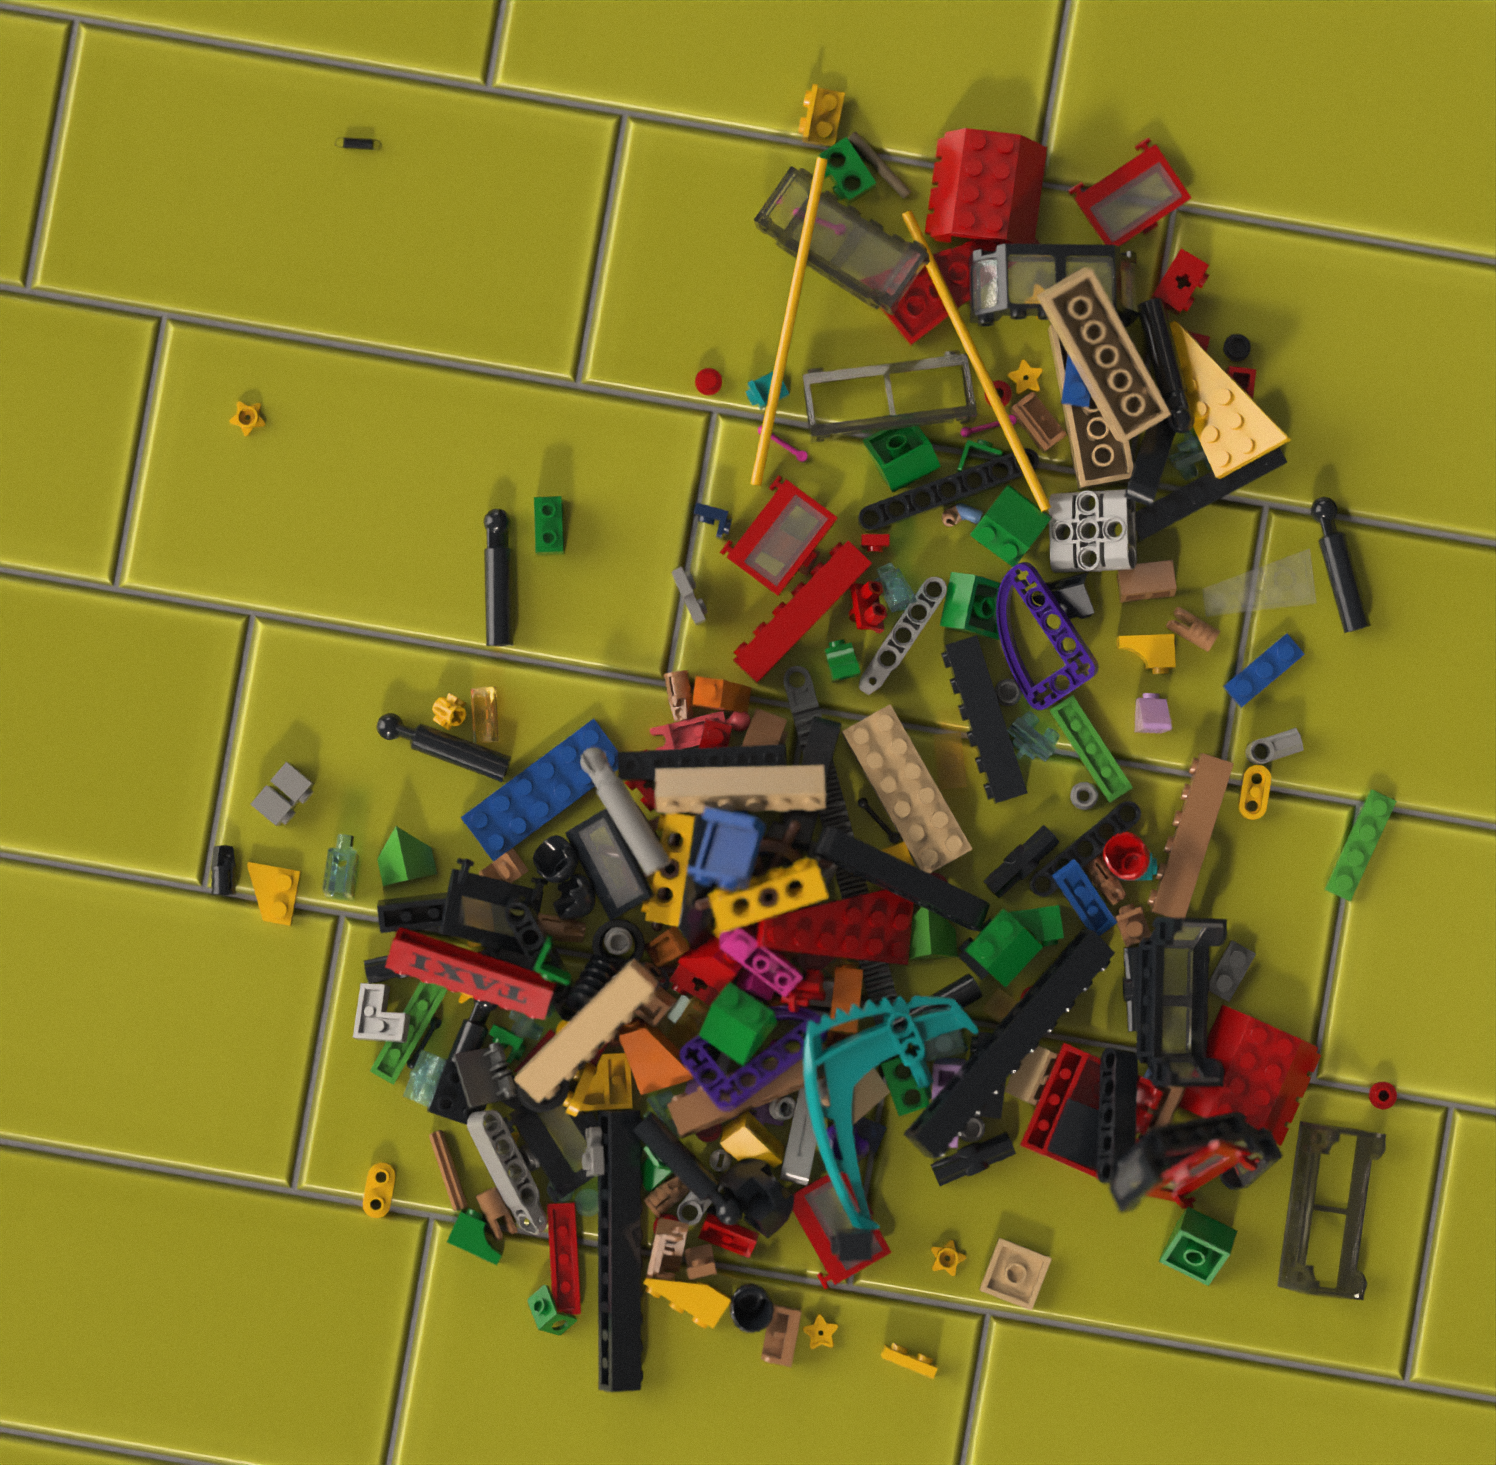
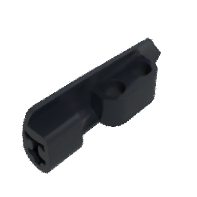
M696 814L694 818L688 866L691 867L696 865L708 822L702 818L703 815ZM687 872L678 928L691 948L695 950L709 941L716 919L712 907L697 910L695 902L708 897V894L712 893L716 888V883L711 882L710 886L699 884L694 881L695 877Z

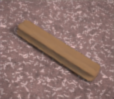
M435 1131L429 1135L452 1208L454 1211L465 1209L468 1204L444 1131Z

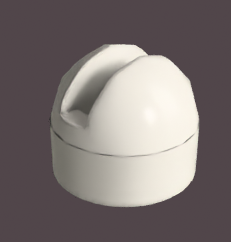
M717 1149L710 1155L709 1162L714 1170L723 1172L730 1167L732 1158L724 1149ZM719 1153L725 1155L722 1168L716 1167Z

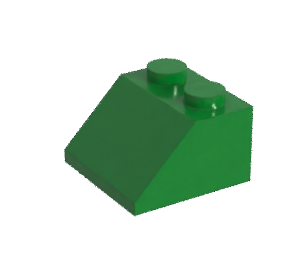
M910 414L862 440L892 493L941 467L930 441Z
M1008 484L970 536L1011 567H1014L1052 519V516L1045 511L1041 512L1036 504Z
M951 572L940 626L959 632L1000 640L996 618V602L1001 583L978 575Z
M1001 909L966 947L965 951L1006 988L1043 946L1005 909Z
M729 982L712 1003L699 1036L744 1067L777 1025V1021L773 1011Z
M1187 1206L1176 1223L1159 1262L1209 1286L1231 1254L1237 1230Z

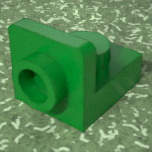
M495 1023L489 1032V1035L494 1037L492 1042H500L501 1046H504L506 1049L508 1045L513 1046L506 1062L512 1064L514 1059L519 1061L527 1047L522 1044L525 1038Z

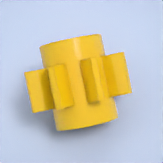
M451 693L447 695V698L439 697L432 708L433 713L436 715L433 721L448 730L452 726H459L466 717V711L463 708L466 703Z

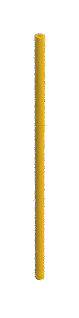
M817 157L750 483L753 485H762L828 159Z
M912 210L902 214L906 226L1041 512H1044L1051 508L1046 494Z

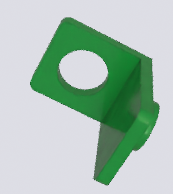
M978 439L977 442L967 440L956 472H961L969 448L997 458L1001 457L1002 451L992 448L993 443Z
M548 935L535 962L534 970L541 973V976L550 982L556 983L559 981L569 985L571 981L570 973L543 962L552 943V936Z
M646 1145L644 1150L649 1158L640 1165V1172L643 1178V1186L648 1192H651L672 1171Z
M543 1285L527 1300L538 1330L560 1336L577 1322L576 1316L558 1311L548 1285ZM566 1320L563 1325L552 1327L557 1321Z

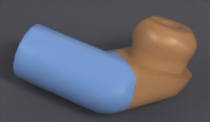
M958 503L943 512L942 522L947 527H953L964 519L978 524L983 511L963 503Z

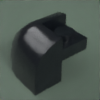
M760 1159L740 1161L718 1178L727 1198L736 1199L741 1203L743 1213L746 1215L744 1220L767 1239L774 1235L788 1221L794 1206L793 1193L782 1186L774 1177L767 1162Z

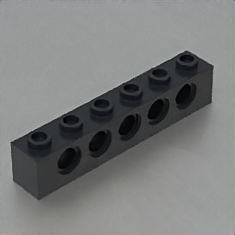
M785 744L617 752L618 778H621L623 782L656 781V769L787 766Z

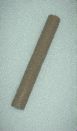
M854 132L848 138L902 199H905L911 193L857 132Z

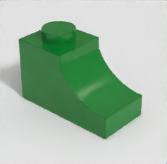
M845 639L830 642V648H826L824 652L832 683L859 676L861 672L852 642L845 643Z
M1059 905L1008 912L1024 928L1030 931L1034 938L1041 942L1042 946L1057 945L1058 939L1064 938Z
M468 1208V1211L461 1210L447 1243L498 1265L503 1253L496 1249L487 1237L485 1230L487 1221L482 1219L484 1214L472 1208Z

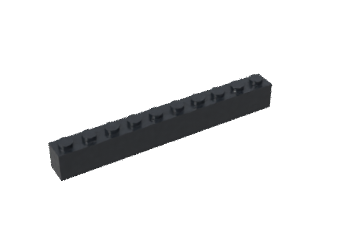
M1081 929L903 1133L925 1157L936 1160L947 1153L950 1148L949 1144L955 1137L962 1135L966 1131L967 1123L973 1116L979 1115L984 1110L986 1101L1003 1088V1082L1009 1075L1019 1070L1022 1065L1021 1061L1027 1054H1031L1038 1048L1039 1040L1056 1027L1059 1017L1075 1005V999L1078 995L1088 990L1093 984L1092 979L1098 972H1102L1109 966L1110 959L1115 952L1094 930Z
M630 1109L598 1110V1127H601L602 1131L601 1146H603L604 1174L598 1176L599 1390L611 1393L639 1391L643 1381V1370L641 1368V1354L643 1352V1342L641 1340V1326L643 1324L641 1312V1298L643 1296V1287L641 1285V1270L643 1267L641 1257V1242L643 1239L641 1213L643 1205L640 1200V1187L643 1182L640 1172V1159L643 1151L640 1138L632 1131L642 1119L640 1117V1110Z

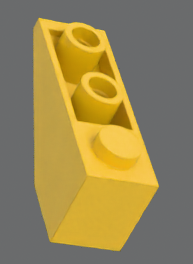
M647 1276L643 1281V1284L647 1285L645 1290L658 1299L661 1295L670 1300L668 1305L681 1314H683L684 1310L694 1316L692 1321L704 1329L707 1326L714 1329L731 1302L730 1296L707 1282L679 1279L671 1281L653 1277L650 1279Z

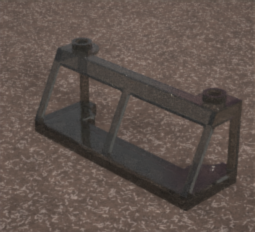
M960 350L944 352L943 357L824 372V368H813L807 370L808 374L802 375L811 443L824 442V439L830 438V435L835 439L839 436L939 423L952 424L954 419H956V422H960V424L972 423L977 417L967 354H960ZM961 365L966 406L905 414L895 413L890 374ZM884 376L889 416L819 425L815 423L810 390L811 384Z
M1300 1121L1277 1283L1278 1287L1308 1295L1364 1300L1367 1280L1364 1274L1357 1270L1371 1164L1372 1160H1378L1386 1150V1134ZM1340 1134L1357 1136L1346 1209L1314 1204L1321 1154L1329 1155L1331 1147L1339 1142ZM1313 1210L1346 1215L1337 1286L1335 1289L1320 1287V1281L1314 1275V1266L1306 1264Z

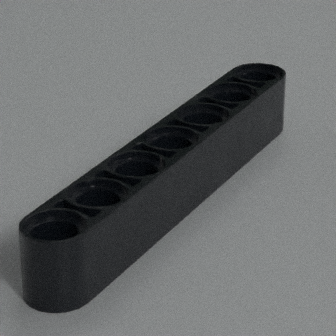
M1025 448L1027 456L1033 460L1032 467L1035 471L1039 464V457L1034 450ZM1012 452L870 504L860 511L858 523L864 531L875 532L1025 476ZM1003 465L1007 469V476L1004 478L994 476V466ZM970 474L978 475L982 481L981 486L978 488L970 487L967 483V477ZM947 483L952 484L956 489V494L953 497H945L941 493V486ZM917 494H927L930 498V504L926 507L917 505L915 502ZM898 502L903 505L904 513L901 516H893L890 513L889 506L892 503ZM874 512L878 516V523L874 526L865 524L863 521L864 514Z
M825 826L821 831L813 852L815 856L829 861L843 870L973 931H981L990 908V904L987 901L840 830Z

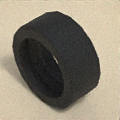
M615 919L607 921L598 928L593 936L592 949L594 954H600L607 958L602 948V942L607 932L614 927L627 929L635 942L633 954L627 960L621 962L609 959L613 967L620 972L633 959L637 962L640 961L644 954L645 942L643 934L636 925L628 920Z
M563 1078L558 1083L560 1088L555 1096L547 1102L538 1103L516 1081L514 1083L517 1086L515 1092L519 1102L528 1110L537 1113L548 1112L560 1106L567 1098L570 1088L569 1080L567 1081Z

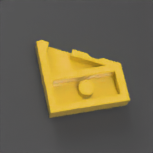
M248 862V871L263 921L291 926L301 871Z
M602 1054L579 1111L632 1109L631 1068L626 1054Z

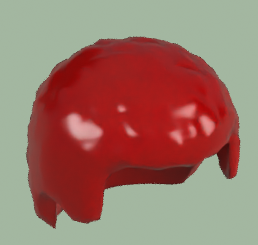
M1130 832L1114 835L1108 840L1103 849V857L1109 870L1124 880L1140 878L1147 871L1150 864V851L1137 835Z

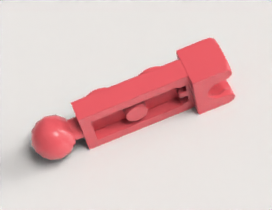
M720 711L654 727L649 730L653 736L663 735L666 738L664 746L656 750L687 749L700 745L706 718L733 724L732 729L737 732L747 730L751 723V718L745 711L742 713L733 712L730 718L725 719L724 712Z

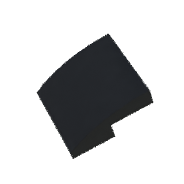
M1067 1098L1047 1150L1097 1170L1099 1110Z

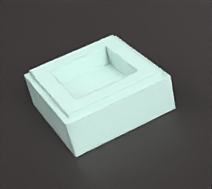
M681 995L668 1013L667 1018L676 1023L692 1000L685 995Z

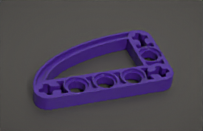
M1022 562L1012 567L1004 576L997 595L996 618L999 637L1009 668L1024 697L1032 708L1043 710L1094 677L1098 672L1099 666L1096 658L1036 568L1028 562ZM1020 570L1022 572L1026 570L1029 573L1026 577L1027 581L1018 578ZM1036 582L1037 586L1028 591L1025 590L1026 587ZM1013 588L1016 589L1066 664L1037 685L1032 681L1024 665L1012 629L1010 602ZM1034 591H1040L1044 594L1045 603L1042 606H1038L1033 602L1032 594ZM1050 614H1055L1060 618L1061 625L1058 629H1053L1048 625L1047 618ZM1070 637L1075 640V651L1069 652L1064 649V638ZM1081 651L1083 655L1073 661L1071 657ZM1081 662L1083 664H1086L1087 662L1090 664L1088 672L1080 671L1079 668L1082 666ZM1058 675H1064L1069 679L1070 685L1068 689H1061L1057 686L1056 679ZM1051 688L1053 692L1046 696L1044 701L1040 700L1038 702L1036 700L1038 692L1042 693Z
M789 1006L767 1007L774 1012L776 1021L790 1020L802 1023L729 1078L725 1076L705 1051L711 1044L699 1035L682 1047L680 1058L684 1067L715 1106L721 1111L729 1112L803 1058L804 1040L800 1034L803 1033L805 1037L808 1021L811 1020L819 1024L821 1017L813 1011L800 1007L797 1013L790 1012ZM828 1029L820 1034L821 1044L828 1037ZM791 1041H797L801 1044L800 1050L795 1054H790L785 1050L786 1045ZM689 1052L698 1053L697 1056L702 1063L699 1068L693 1059H689ZM768 1058H775L779 1064L776 1069L768 1071L763 1068L764 1061ZM706 1071H715L717 1078L714 1082L705 1083L702 1081V1076ZM745 1075H754L756 1082L753 1086L744 1087L741 1085V1079ZM736 1083L742 1094L738 1095L737 1090L735 1091L732 1085ZM724 1092L731 1097V1101L728 1103L725 1100L721 1101V1094Z

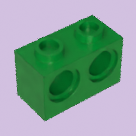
M847 137L819 154V158L828 159L824 178L830 177L835 186L832 187V190L839 201L845 200L847 205L876 187V181ZM835 155L842 156L845 164L841 167H834L829 161L830 158ZM849 178H855L859 181L860 187L856 190H849L845 186V181Z
M562 496L534 497L536 554H565Z
M900 1056L881 1062L880 1065L897 1114L900 1117L926 1108L930 1104L929 1099H932V1092L930 1086L919 1088L912 1072L906 1078H900L896 1075V1066L902 1063ZM909 1089H916L920 1093V1099L915 1104H908L905 1101L904 1096Z

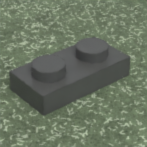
M1230 940L1208 980L1209 991L1230 1002L1256 953Z

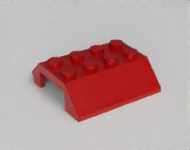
M971 128L945 132V137L938 139L935 158L941 161L934 163L932 184L938 187L931 188L928 210L934 213L927 214L925 234L931 235L930 237L934 238L935 241L951 243L952 236L1006 244H1034L1047 147L1020 134Z
M1221 1005L1207 1037V1058H1217L1221 1061L1225 1071L1223 1087H1185L1186 1091L1179 1107L1204 1118L1239 1111L1247 1116L1245 1122L1258 1130L1262 1127L1266 1128L1272 1133L1277 1145L1282 1146L1289 1128L1284 1126L1285 1122L1292 1123L1300 1105L1299 1102L1295 1101L1296 1097L1303 1098L1311 1080V1077L1306 1076L1307 1072L1314 1073L1321 1057L1320 1054L1316 1053L1318 1047L1251 1016ZM1192 1071L1188 1081H1199L1194 1071Z
M1063 1043L1020 1146L1098 1179L1096 1169L1047 1150L1067 1098L1099 1110L1101 1059ZM1139 1075L1137 1076L1136 1136L1138 1133L1146 1134L1154 1116L1147 1112L1148 1108L1156 1110L1163 1095V1092L1157 1089L1158 1086L1152 1085L1149 1079Z

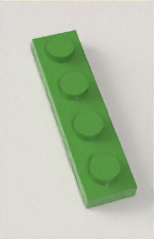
M1073 695L1049 710L1109 803L1133 788Z
M1372 789L1369 791L1324 890L1347 901H1351L1397 801Z
M420 981L403 1013L411 1015L407 1043L386 1042L370 1072L393 1085L396 1083L448 990L445 987Z

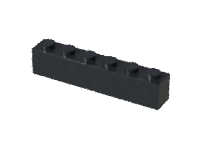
M1280 447L1221 479L1216 478L1214 472L1211 471L1153 502L1151 507L1146 506L1136 511L1137 542L1139 543L1284 466L1287 460Z
M977 635L945 645V652L941 653L945 668L950 667L953 678L949 679L953 694H959L962 702L961 705H958L962 721L967 720L970 731H967L966 734L970 746H976L979 757L975 758L979 774L984 773L987 783L983 784L987 799H993L994 804L1027 794Z

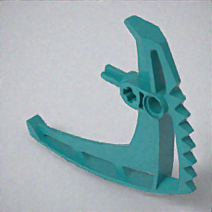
M916 995L906 1004L903 998L898 996L891 1005L883 997L878 1006L867 1000L863 1009H860L853 1003L849 1013H845L840 1008H837L834 1019L823 1014L819 1024L811 1020L808 1021L803 1048V1078L811 1125L830 1180L851 1225L855 1228L875 1230L880 1228V1226L870 1217L856 1158L851 1110L853 1087L871 1069L896 1054L900 1055L904 1066L910 1067L919 1088L930 1086L934 1080L924 1060L927 1054L923 1042L964 1027L974 1034L978 1033L975 1024L953 998ZM948 1004V1006L944 1008L932 1009L909 1015V1010L911 1008L925 1005ZM886 1012L883 1023L845 1038L822 1051L821 1032L844 1022ZM900 1016L904 1017L903 1026L893 1029L894 1019ZM911 1042L914 1045L911 1046L913 1051L908 1053L905 1050L908 1049L906 1045ZM823 1061L830 1101L828 1107L821 1105L815 1068ZM824 1118H832L834 1120L842 1160H837L833 1156ZM842 1172L846 1173L860 1208L859 1212H856L841 1179L840 1173Z

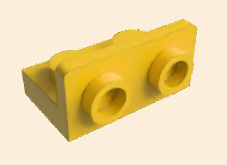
M818 84L812 85V91L806 90L803 106L808 107L807 117H801L798 133L803 134L802 142L831 147L835 144L845 96L844 92L818 88Z

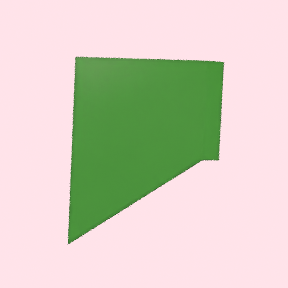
M395 826L377 859L383 886L436 875L437 870L432 847Z
M921 907L912 918L909 960L957 958L956 929L944 917Z

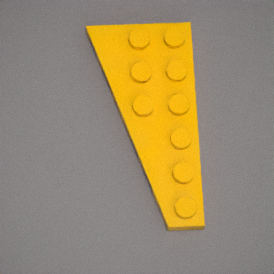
M1173 321L1169 323L1187 386V401L1190 410H1192L1195 416L1193 427L1216 478L1221 479L1292 440L1266 415L1244 389L1218 365V362L1200 346L1179 322Z

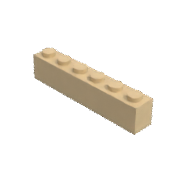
M824 765L656 769L657 813L673 814L676 812L703 813L705 807L727 812L788 811L799 809L814 811L825 809Z
M633 959L517 1073L514 1080L538 1103L544 1097L550 1099L559 1090L560 1087L557 1084L563 1078L567 1081L572 1078L579 1070L577 1065L583 1059L588 1062L597 1053L598 1049L596 1046L602 1040L607 1043L617 1033L616 1026L622 1021L625 1024L628 1023L637 1013L635 1008L641 1002L646 1005L656 995L654 989L658 981Z

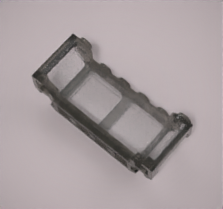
M791 166L754 218V222L763 234H767L777 241L776 245L796 259L813 175L803 168L797 170ZM827 190L824 193L821 192L806 266L874 309L881 307L886 313L893 315L899 307V301L921 269L930 262L929 254L927 253L928 249L918 241L914 240L911 243L906 242L897 234L890 236L883 231L884 227L875 220L870 219L868 222L862 218L861 212L851 205L843 206L838 202L839 199Z

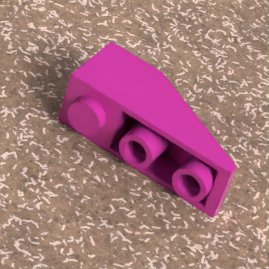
M751 924L722 932L720 934V948L784 997L803 978V975L778 950L757 947L758 930Z

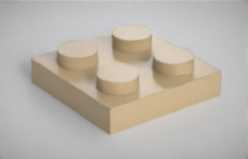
M999 1237L979 1290L1032 1311L1052 1258Z

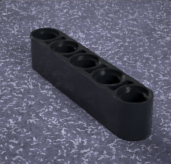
M1168 417L1146 429L1124 495L1125 498L1150 507L1158 490L1176 434L1168 425Z
M814 716L801 766L824 765L826 787L841 729V722ZM805 809L789 810L783 836L793 820L799 821L801 824L800 830L791 844L796 849L809 851L820 809L814 811Z
M1126 801L1114 807L1030 878L1029 888L1031 892L1039 897L1052 894L1059 888L1052 877L1057 872V862L1060 859H1066L1069 862L1074 859L1081 868L1086 866L1103 851L1105 844L1111 839H1103L1100 836V826L1105 823L1109 824L1113 829L1112 837L1118 833L1127 832L1140 820L1141 810L1139 806L1134 802ZM1124 806H1129L1134 811V818L1130 822L1124 821L1120 816V811ZM1082 841H1086L1092 846V852L1087 857H1083L1078 853V845ZM1040 876L1046 877L1049 880L1050 886L1045 892H1039L1035 887V881Z
M515 895L506 904L505 918L534 969L537 956L540 954L548 934L530 901L523 895ZM516 905L521 906L525 909V913L520 916L515 915L511 912V908ZM531 929L536 931L539 936L536 939H528L525 937L524 932ZM551 943L547 954L552 960L548 964L568 972L555 946ZM572 977L569 985L563 984L560 987H556L552 999V1004L558 1015L565 1021H571L578 1014L572 1010L565 1009L563 1006L565 998L569 995L571 988L575 984Z
M1110 1047L1103 1051L1100 1060L1097 1177L1104 1184L1111 1183L1118 1160L1136 1142L1138 1058L1134 1051Z

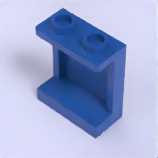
M705 807L702 818L708 822L696 865L695 867L688 866L687 872L695 877V882L702 885L710 886L711 882L720 884L719 887L730 891H736V887L747 889L766 825L756 817Z

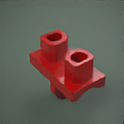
M868 581L865 585L854 583L850 586L854 608L849 611V619L856 623L859 630L869 629L881 634L885 630L883 620L887 617L886 607L880 604L879 596L883 593L882 584L875 581Z
M813 969L808 970L805 981L800 980L785 997L781 996V1002L789 1003L790 1012L797 1013L801 1005L809 1006L810 1000L825 1001L826 992L823 989L824 976L822 972Z

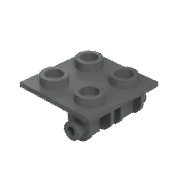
M500 1042L492 1043L488 1048L453 1055L469 1107L517 1098L515 1092L517 1086L514 1085L510 1075L512 1070H508L510 1064L505 1061V1048L501 1046Z

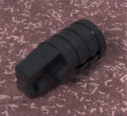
M214 846L211 865V895H236V863L233 846Z

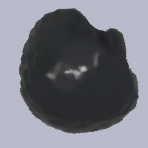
M558 835L544 840L535 850L532 858L537 868V873L552 883H563L568 880L576 871L579 863L576 850L565 838Z
M573 874L570 880L558 885L561 897L553 905L561 920H575L591 913L595 906L596 898L594 888L585 876Z
M753 1283L744 1284L737 1288L732 1295L729 1311L735 1326L743 1332L755 1333L765 1329L772 1322L774 1316L773 1300L761 1286L754 1285Z

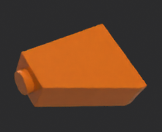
M696 676L692 705L694 708L731 713L746 711L748 713L751 687L726 680Z
M846 964L841 965V967H835L830 1007L831 1019H834L837 1008H840L845 1013H849L853 1003L860 1008L863 970L857 969L854 965ZM858 1019L829 1028L826 1047L857 1034Z
M632 1018L620 1028L619 1038L640 1095L693 1080L692 1075L681 1061L680 1050L657 1027L653 1028L643 1019Z

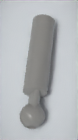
M589 748L584 751L580 760L581 767L591 777L598 789V796L646 875L649 876L668 865L671 860L622 779L617 778L608 763L606 753L599 748Z

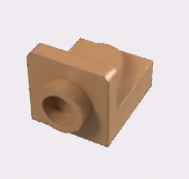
M512 848L482 869L479 874L513 883L529 870L514 848Z
M1134 903L1118 909L1120 914L1115 915L1114 918L1117 921V927L1125 947L1141 942L1143 937H1150L1151 932L1143 915L1142 906L1135 907Z
M704 1244L684 1250L689 1280L717 1273L711 1244Z

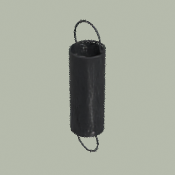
M343 138V148L377 150L372 147L373 139Z

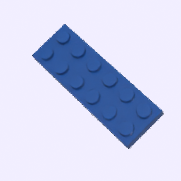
M594 719L461 817L493 862L596 787L589 774L581 767L580 760L584 751L589 748L603 750L607 755L608 763L614 772L618 770V751Z

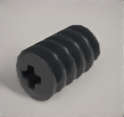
M593 954L590 957L589 962L585 965L584 970L571 988L569 995L565 998L568 1008L579 1013L618 974V971L613 967L609 959L600 954Z

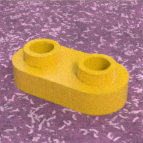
M1262 765L1248 767L1242 777L1238 810L1244 818L1249 820L1259 819L1265 814L1267 809L1271 774ZM1253 774L1260 775L1261 781L1259 784L1252 782ZM1249 801L1256 803L1254 811L1248 810L1247 803Z
M587 1062L581 1070L574 1074L572 1080L576 1081L573 1091L569 1090L567 1098L562 1103L566 1107L565 1113L576 1117L597 1066Z
M377 1163L368 1172L363 1209L372 1218L385 1216L391 1208L396 1171L388 1163ZM378 1172L386 1174L384 1182L377 1180L376 1175ZM372 1200H380L381 1208L374 1209L371 1205Z

